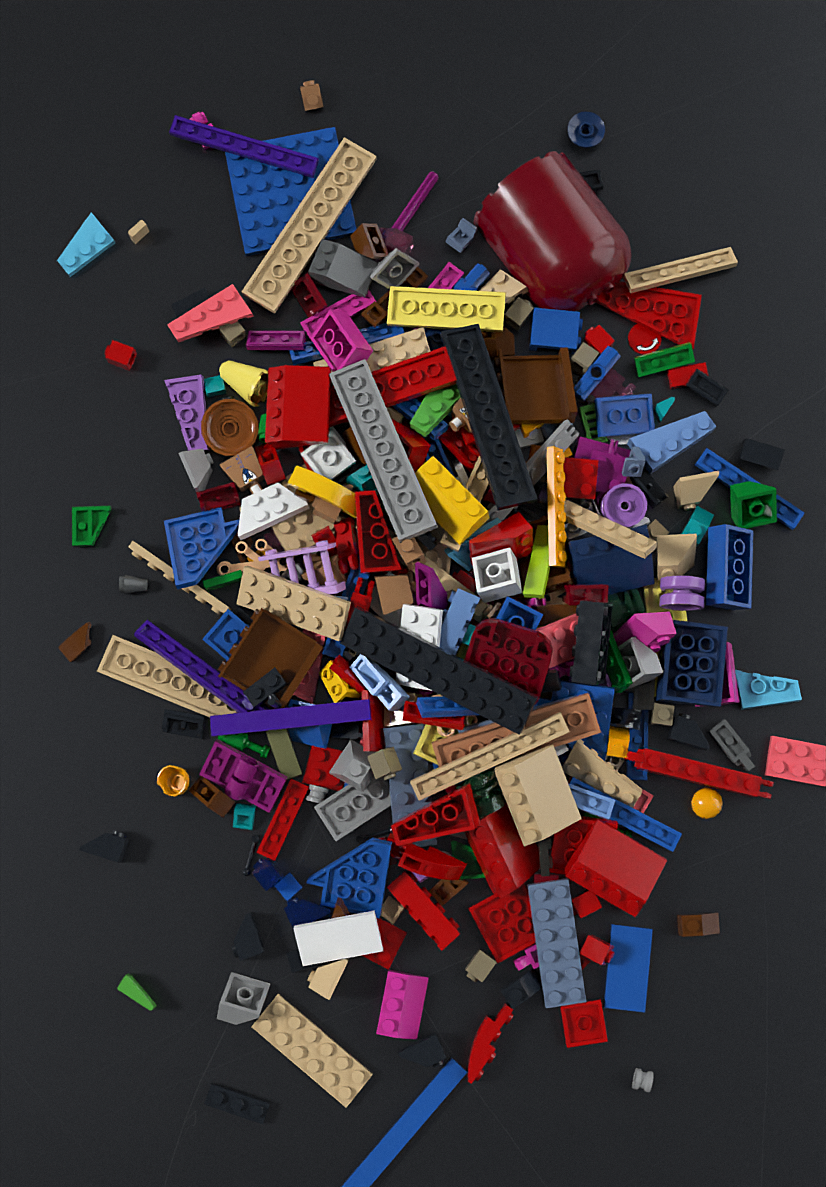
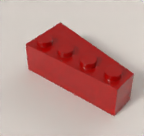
M376 491L355 492L360 574L401 571L402 569Z
M470 783L404 816L391 825L396 846L476 829L480 824V819Z
M404 871L387 886V889L407 909L413 919L422 926L423 930L438 944L437 946L442 951L460 935V932L457 930L460 926L452 917L449 920L443 914L446 910L439 902L434 904L431 901V893L425 887L421 889L416 884L418 880L411 871L408 874Z

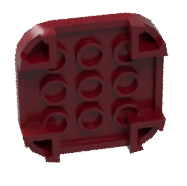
M489 618L476 626L471 636L465 660L537 696L536 705L550 666L553 647L548 637L539 631L500 619Z

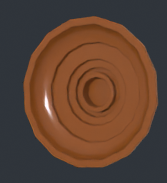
M222 399L213 403L204 412L201 421V434L206 445L214 452L224 456H235L255 443L258 435V420L253 410L244 402L236 399Z

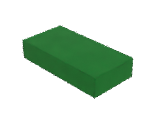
M239 570L204 580V587L208 592L241 582L243 572Z

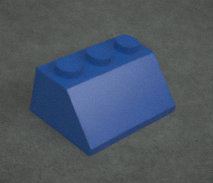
M507 596L496 619L536 630L543 614Z

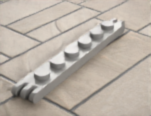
M569 420L563 421L526 463L533 486L547 471V447L555 446L563 449L564 452L579 436L578 431L575 430ZM490 503L486 507L489 513V520L482 526L495 518L503 521L514 507L498 511L496 505Z

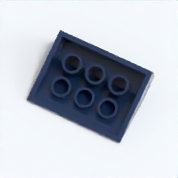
M647 525L629 528L650 538ZM598 536L565 543L574 585L608 584L609 595L654 584L652 553L644 559Z
M673 620L677 634L670 639L669 643L664 644L660 650L659 662L663 673L657 679L656 701L721 707L728 627Z

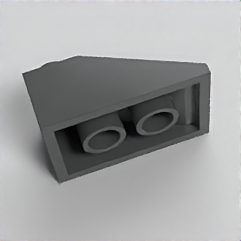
M322 239L308 272L314 284L366 297L372 282L370 275L378 263L339 243Z

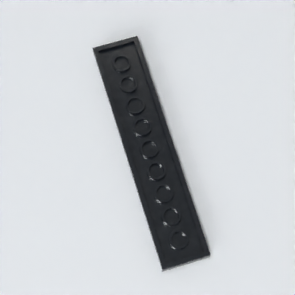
M479 324L441 331L444 347H446L457 379L456 384L497 510L536 502L537 496Z
M355 607L340 644L518 735L522 734L538 698L524 689L360 607Z

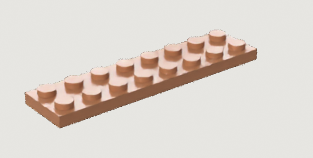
M589 693L532 710L524 728L561 712L570 732L520 755L552 744L554 747L601 733ZM493 722L431 743L438 765L441 767L514 732Z

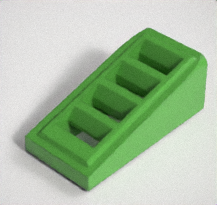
M595 403L582 406L578 410L586 438L592 439L591 436L598 434L597 430H589V428L596 427L597 423L592 422L588 424L587 422L596 418ZM594 411V414L585 415V413ZM607 437L592 439L602 443L608 442Z
M128 973L124 976L117 989L148 1010H154L157 1005L132 975Z

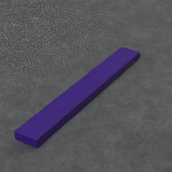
M176 115L169 131L171 136L314 178L319 163V158Z
M146 620L134 633L137 639L236 712L270 710L263 704L255 709L243 693L244 690L225 678L218 677L220 673L149 620Z
M366 699L210 716L211 736L214 737L372 720L370 700Z

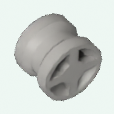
M310 785V794L306 800L321 803L325 800L329 789Z
M636 1068L632 1088L636 1090L641 1088L645 1092H650L653 1083V1071L643 1072L640 1068Z

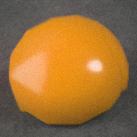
M168 765L163 767L158 773L157 785L162 788L164 794L177 797L184 794L188 789L189 775L182 767Z
M706 787L698 790L693 795L691 804L697 816L710 819L720 813L723 802L721 795L716 790Z

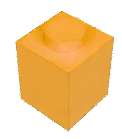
M610 726L607 756L627 757L630 729Z

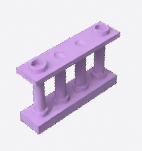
M328 540L316 542V546L281 552L272 549L265 551V555L258 557L259 561L269 560L271 573L279 577L280 572L276 558L286 557L290 579L293 582L299 583L294 555L303 554L309 581L308 587L327 594L339 593L346 589L345 581L337 582L334 579L328 549L336 547V542L328 543ZM320 551L326 577L324 585H320L316 580L311 552Z

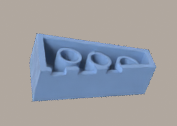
M703 411L629 439L627 445L630 449L631 447L640 448L645 456L644 466L649 474H652L711 434L716 425L708 414Z
M459 588L457 591L452 590L448 602H451L450 608L443 611L442 621L444 622L441 627L440 648L454 655L457 654L480 597Z

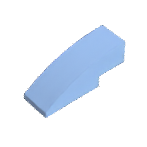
M360 654L349 667L373 696H377L389 711H398L405 701L410 698L404 689L373 660Z

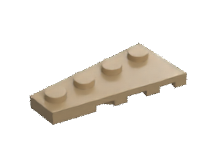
M500 269L479 291L506 292L505 304L509 305L515 301L514 298L521 293L522 295L528 292L527 286Z
M577 740L562 766L564 773L633 808L643 789L623 773H618L610 762L602 760L594 749L586 747L583 744V740Z

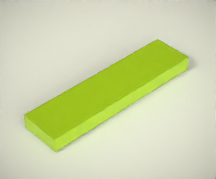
M537 525L523 591L524 597L544 598L550 571L548 525Z

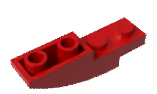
M390 833L387 841L393 842L391 856L400 860L399 867L411 872L437 879L459 880L467 865L432 846H429L428 851L413 843L396 846L394 835Z
M506 1003L494 1020L487 1015L476 1033L468 1061L467 1079L471 1084L474 1080L478 1081L484 1073L482 1068L486 1063L490 1064L495 1058L496 1053L494 1051L496 1048L491 1044V1041L495 1042L502 1033L500 1028L504 1023L507 1025L514 1016L512 1014L513 1009Z

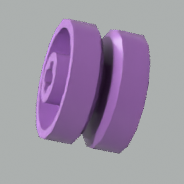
M622 483L614 486L604 495L601 501L600 512L602 516L626 528H631L638 524L644 518L647 511L645 494L632 484ZM622 503H624V505H627L626 510L622 509Z
M667 576L660 579V589L666 593L660 596L659 607L678 611H693L704 608V597L698 594L705 590V580L703 578Z

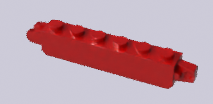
M646 748L638 749L637 753L628 751L625 760L635 762L634 767H637L638 770L744 796L771 799V794L760 792L759 790L760 785L773 787L774 782L764 780L760 776Z

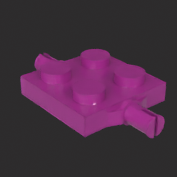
M611 439L609 450L600 451L592 449L590 459L599 460L596 505L601 506L604 495L614 486L622 483L625 484L627 476L622 475V469L625 459L630 457L621 456L616 452L618 440Z

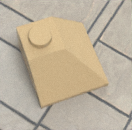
M719 471L679 478L673 486L678 509L684 508V511L695 509L719 476Z
M697 534L656 535L655 570L657 581H660L662 577L682 576L694 566Z
M349 958L321 965L316 971L312 969L307 980L310 982L309 988L330 1000Z

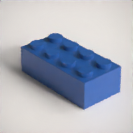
M727 524L708 527L707 606L729 610L751 609L753 530Z

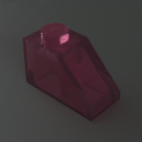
M379 228L388 253L397 248L409 255L413 247V236L397 228Z

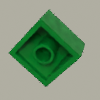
M751 481L730 485L731 518L737 527L747 529L777 522L775 487Z

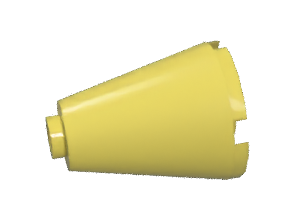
M230 360L222 363L219 369L220 377L251 406L258 407L260 405L257 403L266 400L268 370Z

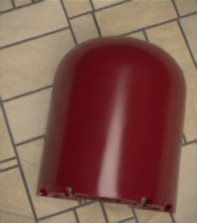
M556 151L548 152L544 158L541 159L537 156L517 168L498 184L499 187L494 194L489 193L482 202V210L477 211L474 216V225L512 276L527 286V296L539 308L578 311L588 304L592 305L599 299L597 295L601 292L608 294L615 288L614 286L623 279L630 266L631 246L626 233L563 152L560 154Z

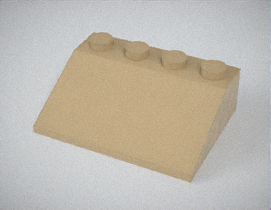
M553 744L509 759L495 766L496 777L524 846L544 840L582 819Z

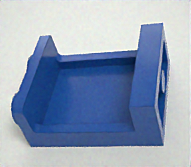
M534 307L529 350L537 351V348L558 350L560 348H568L571 354H575L576 350L581 346V337H578V330H582L583 319H580V312Z

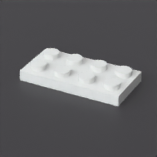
M403 604L401 628L440 647L443 610ZM396 672L395 681L399 685L430 690Z

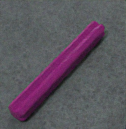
M433 171L429 172L392 226L391 232L394 235L400 236L437 182L438 175Z

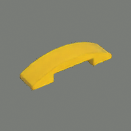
M299 466L295 467L287 484L303 492L307 491L340 508L342 512L356 518L354 492L313 471Z

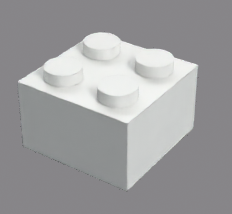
M511 548L472 558L477 593L484 603L523 593L517 558Z

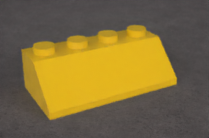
M434 456L415 473L435 521L459 545L489 520L488 510Z

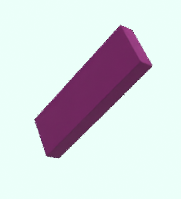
M248 331L246 347L247 350H304L306 333L305 331Z

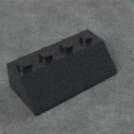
M580 600V604L577 605L576 616L579 617L578 624L574 628L576 645H573L572 648L574 665L570 667L572 682L591 685L605 683L613 603Z

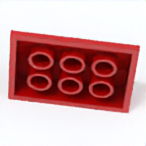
M284 365L268 369L265 443L275 449L328 443L331 388L329 374L331 373V367Z
M505 797L478 811L480 824L476 829L464 831L491 891L499 898L518 889L545 864L536 842L527 846L523 845Z
M597 818L565 865V876L636 917L653 890L667 859Z

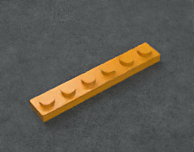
M551 446L547 447L549 566L564 568L567 560V553L565 551V541L567 539L565 532L566 513L564 511L566 495L564 492L565 473L563 472L565 455L563 449Z

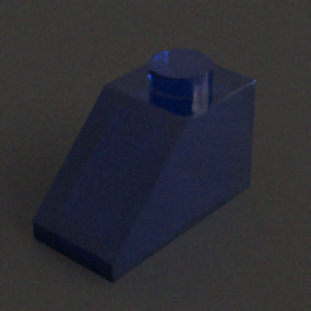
M261 858L253 866L255 870L252 874L266 891L271 890L284 877V874L269 858L265 860Z
M298 897L286 902L288 906L284 908L292 928L295 925L311 923L332 912L331 908L306 899L299 901Z

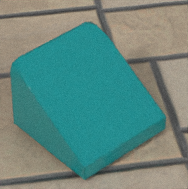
M220 375L204 379L208 398L227 393L224 380Z
M670 397L655 406L654 412L660 422L673 404L674 397Z
M237 803L234 809L233 828L253 830L256 805Z

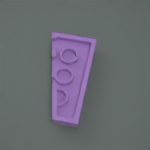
M202 375L164 380L169 390V396L174 405L177 419L180 422L188 451L203 449L204 452L210 451V447L206 445L201 434V421L206 411L204 377Z

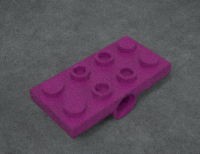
M219 739L215 741L199 774L223 787L225 794L235 800L245 799L268 813L271 812L288 778Z

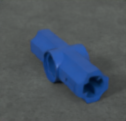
M477 263L465 278L463 277L457 282L453 290L478 291V288L490 276V272L482 264Z
M607 346L574 386L576 398L584 402L621 356L614 348ZM597 370L601 376L595 378L592 376L591 371Z

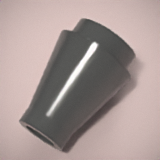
M129 575L119 576V592L127 594L147 591V579Z

